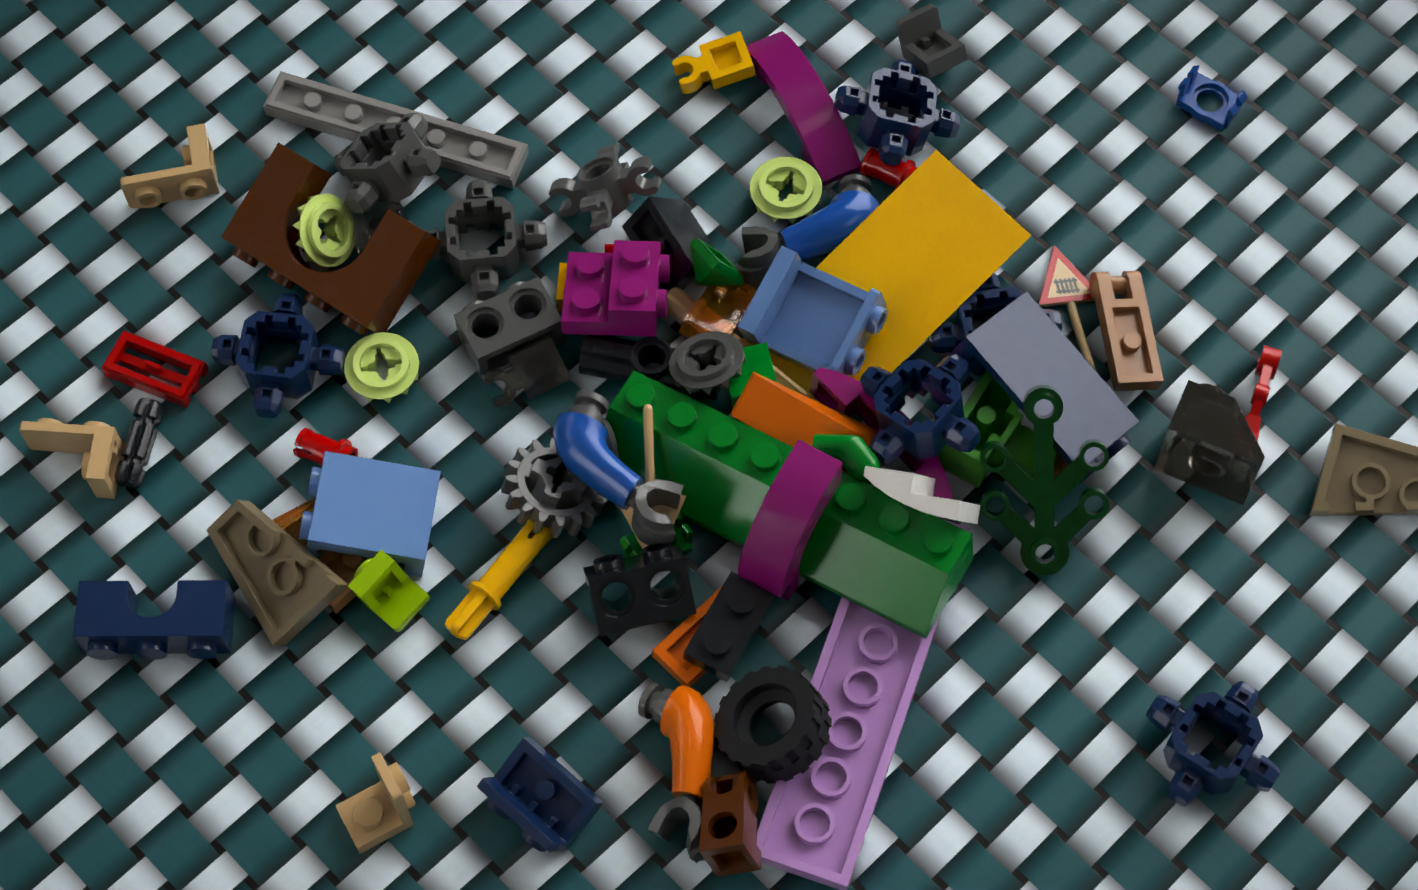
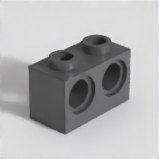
M539 277L527 282H516L507 287L503 293L485 301L471 302L461 312L454 314L458 337L481 380L566 342L565 334H562L561 316ZM527 312H535L538 314L536 317L531 319H524L520 317L521 315ZM485 331L496 332L494 336L489 338L478 337L479 334Z

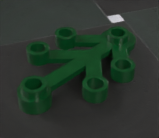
M1037 385L1026 393L1023 400L1025 416L1033 423L1034 479L1009 456V451L1003 443L990 441L984 444L980 450L982 467L988 472L998 473L1034 507V527L1010 507L1009 498L1002 490L990 489L986 491L981 497L980 507L982 514L987 519L999 521L1021 542L1020 555L1025 567L1035 574L1046 576L1057 573L1067 563L1069 558L1068 542L1091 519L1097 520L1107 514L1109 500L1106 493L1099 488L1091 487L1081 493L1079 505L1054 527V507L1091 471L1103 469L1109 461V452L1106 445L1100 440H1087L1080 446L1078 456L1054 478V423L1060 419L1063 413V401L1055 388L1048 385ZM1041 399H1047L1052 402L1053 409L1048 415H1038L1034 411L1036 402ZM1091 447H1097L1103 451V456L1097 463H1089L1084 458L1085 452ZM991 449H999L1003 452L1004 459L1001 463L993 465L986 461V453ZM1090 496L1101 497L1103 499L1102 507L1097 511H1089L1085 508L1087 498ZM992 497H999L1004 501L1005 505L1000 512L994 513L986 508V502ZM1044 544L1050 545L1054 549L1053 556L1046 560L1038 558L1035 554L1037 548Z

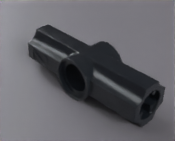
M608 335L584 336L578 366L579 374L626 383L633 371H636L682 394L690 395L684 386L677 387L669 370V361L676 348H671L664 339L648 336L634 341ZM712 360V362L709 365L716 366V360ZM649 362H656L662 365L654 370L642 367ZM700 365V369L704 370L708 365ZM722 386L714 387L710 395L703 389L691 395L717 400Z

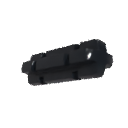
M141 398L136 403L133 413L136 420H132L121 451V456L124 459L118 462L114 478L120 486L136 489L142 484L145 470L142 468L148 465L158 432L155 430V426L160 425L164 413L161 403L157 400Z

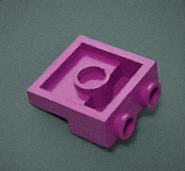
M614 240L613 253L568 252L561 317L562 334L656 337L658 317H667V289H660V282L669 283L670 255L661 254V242Z

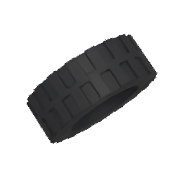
M778 665L776 668L765 666L756 672L750 671L739 682H735L730 687L731 690L728 694L722 697L719 703V711L715 713L714 718L716 723L714 735L715 739L720 743L718 747L741 772L748 771L754 781L759 782L762 780L767 784H776V781L783 780L786 782L794 779L793 776L800 772L803 774L809 769L814 760L817 761L824 745L828 744L830 738L828 734L829 727H832V718L828 715V711H830L829 706L815 687L795 669L791 671L786 666ZM776 703L789 705L794 711L795 720L787 734L769 746H761L755 743L751 736V727L756 718L765 709Z

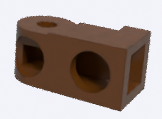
M748 771L707 778L704 782L699 852L717 877L761 870V851L757 846V817L755 816L758 810V796L754 779Z

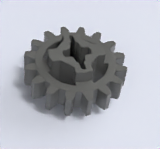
M551 438L548 447L545 448L537 439L532 440L528 451L519 447L514 459L509 460L503 474L505 479L501 487V493L509 495L505 504L507 510L519 509L521 512L517 522L522 524L531 520L535 523L533 533L539 534L543 527L550 528L553 538L559 537L562 528H566L572 537L576 536L581 525L588 529L593 525L596 516L600 515L606 499L603 498L604 496L597 493L566 468L557 454L554 438ZM554 483H557L556 492L552 493V487Z

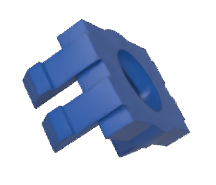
M1199 65L1193 66L1187 74L1188 78H1184L1178 86L1179 94L1176 106L1190 113L1195 119L1208 123L1222 131L1224 127L1227 128L1233 117L1240 111L1247 99V95L1244 90L1240 94L1231 91L1223 83L1199 73ZM1206 93L1214 94L1221 100L1222 107L1215 112H1206L1198 106L1197 98Z

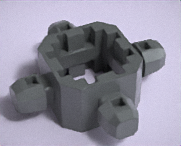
M409 113L404 115L399 122L375 123L363 130L349 149L342 150L335 158L334 166L342 176H347L352 184L345 199V203L352 212L365 213L375 203L400 202L412 195L425 176H432L441 166V159L436 151L426 148L422 142L428 126L423 115Z
M485 180L471 181L466 188V200H456L444 211L446 231L439 232V228L426 230V232L441 241L430 259H441L442 255H448L451 274L463 283L472 282L473 294L477 300L483 301L498 295L499 280L510 279L519 270L518 248H526V251H532L547 246L546 224L540 221H523V225H516L514 206L503 197H493L491 186ZM490 224H497L498 230H504L505 246L497 247L498 254L490 255L489 250L474 251L475 256L467 257L466 250H460V234L468 233L467 226H475V230L490 229Z

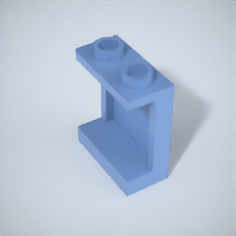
M781 245L737 327L746 341L754 345L767 342L769 352L807 370L815 372L819 367L847 376H855L861 369L866 357L864 347L871 334L877 335L881 331L887 319L888 309H886L887 304L880 291L872 288L870 292H867L802 262L797 252Z
M325 451L322 468L312 467L308 495L316 496L314 511H304L299 540L308 541L307 550L315 557L318 550H327L374 558L382 549L397 563L404 564L403 571L407 575L422 578L441 471Z

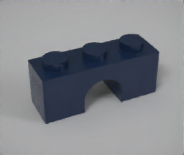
M178 580L176 599L168 611L156 617L137 615L139 599L129 581H79L73 638L83 653L92 658L110 660L116 658L118 654H137L145 659L156 660L165 658L167 654H187L189 657L196 659H211L216 657V653H231L236 598L227 580Z

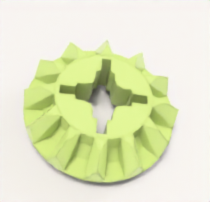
M778 157L768 160L757 168L750 181V199L755 203L758 214L763 212L769 215L773 222L778 219H788L793 224L799 217L804 215L810 216L813 209L821 201L822 182L819 174L810 164L798 158ZM790 179H792L794 194H789L786 199L779 201V190H782L786 184L788 185Z
M319 194L308 197V202L297 208L300 220L292 225L299 230L300 239L295 245L304 248L305 260L317 263L318 268L338 266L347 260L355 244L356 229L353 216L347 205L340 198L332 194ZM318 223L326 224L323 231L327 235V239H320L322 230Z
M380 332L363 337L351 347L345 359L344 373L354 393H359L369 402L373 399H383L390 403L393 397L401 393L407 395L412 383L418 381L420 362L414 346L407 339L394 333ZM378 355H382L388 367H392L388 369L387 380L384 381L374 371L377 369V362H379Z

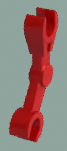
M1266 345L1263 346L1262 354L1255 370V375H1258L1259 379L1250 400L1252 404L1251 409L1240 426L1232 453L1249 458L1254 453L1260 433L1262 418L1259 417L1260 412L1266 404L1270 387H1268L1269 380H1273L1282 350Z

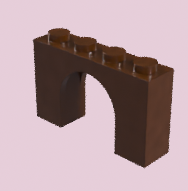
M278 142L221 237L236 246L231 254L243 262L256 268L260 261L270 267L271 270L267 276L289 290H292L295 283L307 290L308 292L303 299L326 313H328L331 306L344 313L340 322L363 336L368 329L376 333L386 332L441 241L388 209L357 259L348 266L336 271H314L305 260L302 247L295 245L300 239L299 230L292 225L300 220L297 208L306 204L308 197L319 195L331 174Z

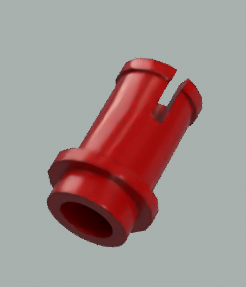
M872 147L868 150L862 161L860 172L862 175L888 184L896 190L917 167H915V162L912 160H908L906 163L902 161L896 166L885 164L879 157V151Z
M308 428L300 431L294 443L295 446L302 447V449L297 447L293 449L294 456L320 465L323 464L325 451L358 457V449L352 447L351 441L347 439L336 441L313 432Z

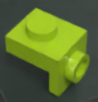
M382 549L374 558L367 559L358 567L354 574V579L348 585L353 593L370 610L396 632L402 631L430 599L428 593L409 578L396 561Z

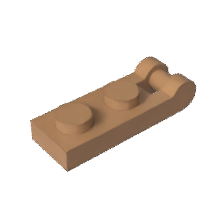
M1123 271L1121 276H1110L1108 272H1093L1090 276L1089 289L1091 297L1096 303L1113 391L1158 390L1164 379L1141 273L1139 271ZM1114 294H1122L1125 299H1115Z

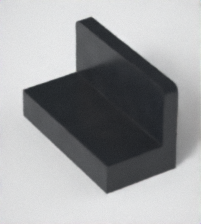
M649 196L622 226L631 241L661 242V254L670 255L669 283L660 282V288L667 289V293L674 287L684 290L695 278L690 242L694 238H699L714 248L687 204L680 199Z

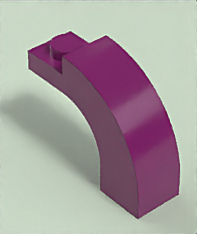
M801 440L797 441L770 486L753 521L741 553L737 575L779 598L782 597L788 601L790 600L799 585L800 563L807 542L820 516L841 484L843 462Z

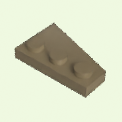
M1336 423L1332 429L1309 516L1418 515V447Z
M236 500L206 530L273 646H286L348 587L344 580L250 501Z

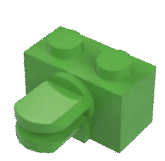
M986 371L963 406L965 418L976 425L980 432L981 439L971 452H960L946 444L939 452L938 459L944 470L979 488L989 473L981 465L980 450L987 442L999 441L1007 447L1009 456L1034 479V430L1021 423L1025 414L991 374ZM991 449L986 453L985 459L990 464H999L1004 459V454L999 449ZM1054 449V463H1055V459H1056V456H1057V451Z

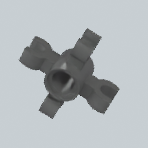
M618 143L601 147L598 151V158L589 161L580 168L577 173L578 181L570 178H559L552 183L549 195L550 197L565 195L570 199L562 201L558 211L560 216H572L580 208L582 213L591 212L592 222L590 229L592 232L609 228L612 224V216L624 211L632 203L633 196L631 193L650 196L659 191L662 182L660 176L651 179L641 176V174L650 171L653 162L651 157H639L629 167L628 162L619 163L618 152L620 146Z

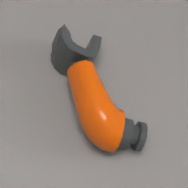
M653 682L645 688L640 697L638 713L646 719L653 718L654 722L660 724V731L663 736L668 737L670 740L672 795L676 798L668 801L658 809L648 830L658 838L670 842L676 828L681 823L690 821L685 844L690 859L698 863L705 860L699 852L701 806L704 782L707 778H711L715 738L713 714L709 704L701 693L695 689L681 685L675 690L669 688L664 690L662 685Z

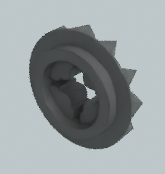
M704 332L688 338L674 350L669 361V370L676 386H684L690 395L700 389H703L710 395L714 387L722 386L728 389L730 378L742 376V365L746 362V357L742 344L734 336L724 332ZM712 360H716V366L709 364L712 362ZM700 365H708L704 370L700 369Z

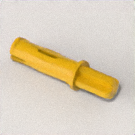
M528 520L478 581H472L468 585L470 592L445 621V627L453 636L467 640L491 610H499L502 606L501 598L547 542L553 538L550 528L543 527L539 534L533 533L535 523Z

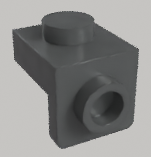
M928 4L896 21L903 58L910 61L914 67L927 77L932 78L936 75L945 74L952 67L968 60L965 45L942 29L938 8L933 4Z

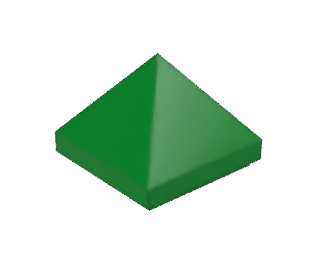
M694 238L690 242L697 286H740L744 282V276L723 253L699 238Z

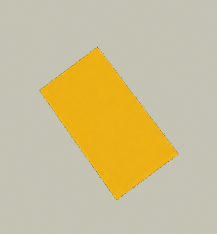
M937 150L816 267L867 292H870L872 288L880 291L887 304V319L881 331L877 335L871 334L864 347L866 357L861 369L855 376L849 375V377L860 381L862 374L871 366L881 367L891 373L897 369L1032 236ZM743 338V340H744L746 343H748L750 346L754 345V344H752V343L746 341L745 338ZM769 352L772 364L815 398L809 392L813 372Z

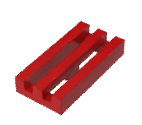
M124 330L101 367L104 376L185 408L191 402V393H196L200 386V377H205L209 370L204 361ZM126 348L133 349L189 371L187 376L166 369L157 363L143 360L124 351ZM117 363H121L138 371L144 372L156 378L177 385L180 387V389L160 382L158 380H155L153 378H150L148 376L142 375L125 367L117 365Z

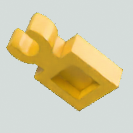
M741 31L699 45L700 57L681 56L672 61L676 76L686 72L692 73L688 77L679 79L683 94L697 91L703 82L711 80L715 90L756 76L755 68Z

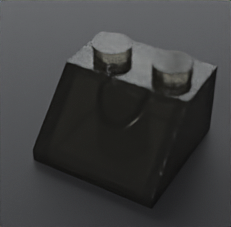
M1188 380L1166 432L1154 470L1244 505L1265 456L1234 397L1224 394L1221 389L1214 385L1198 384Z

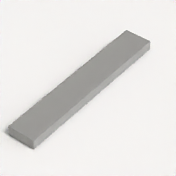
M280 71L263 105L265 115L354 142L363 130L375 123L399 122L406 114L419 113L423 115L428 123L422 142L426 148L436 151L441 159V168L512 189L529 154L528 144Z

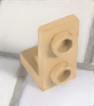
M205 124L187 126L189 145L181 146L185 166L126 176L120 179L121 189L130 208H153L161 203L182 199L197 200L209 194L220 193L213 147Z
M41 418L37 422H21L19 432L31 450L84 453L81 465L82 477L84 480H87L95 497L115 499L118 484L114 474L118 462L123 460V456H121L123 443L115 427L99 421H88L84 425L64 424L52 418Z
M380 752L371 756L380 782L335 805L359 854L414 826L408 809L414 807L416 803L410 792L409 784L398 763L395 762L387 766Z

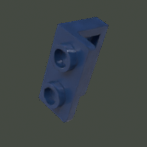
M531 737L523 738L494 777L483 778L477 785L478 789L487 796L485 800L487 806L502 818L513 819L524 829L522 832L524 840L533 848L544 853L546 851L568 850L604 803Z

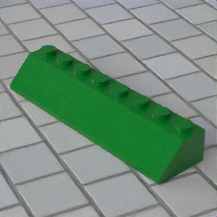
M633 371L610 405L605 418L609 421L614 431L620 460L643 479V484H645L643 407L646 404H650L653 408L655 480H667L684 485L682 495H687L680 510L683 518L744 547L758 510L775 477L794 447L641 373ZM842 471L841 484L820 516L807 542L800 563L799 576L926 639L973 560V534L937 516L904 505L877 487L864 481L855 480L850 474Z

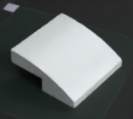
M865 466L863 476L875 487L902 504L937 517L978 524L980 505L960 500L933 497L935 478L910 472Z

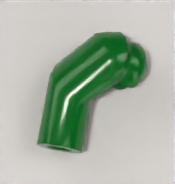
M814 434L812 447L843 462L842 465L855 480L871 484L863 476L865 466L880 468V462L861 437L857 435Z

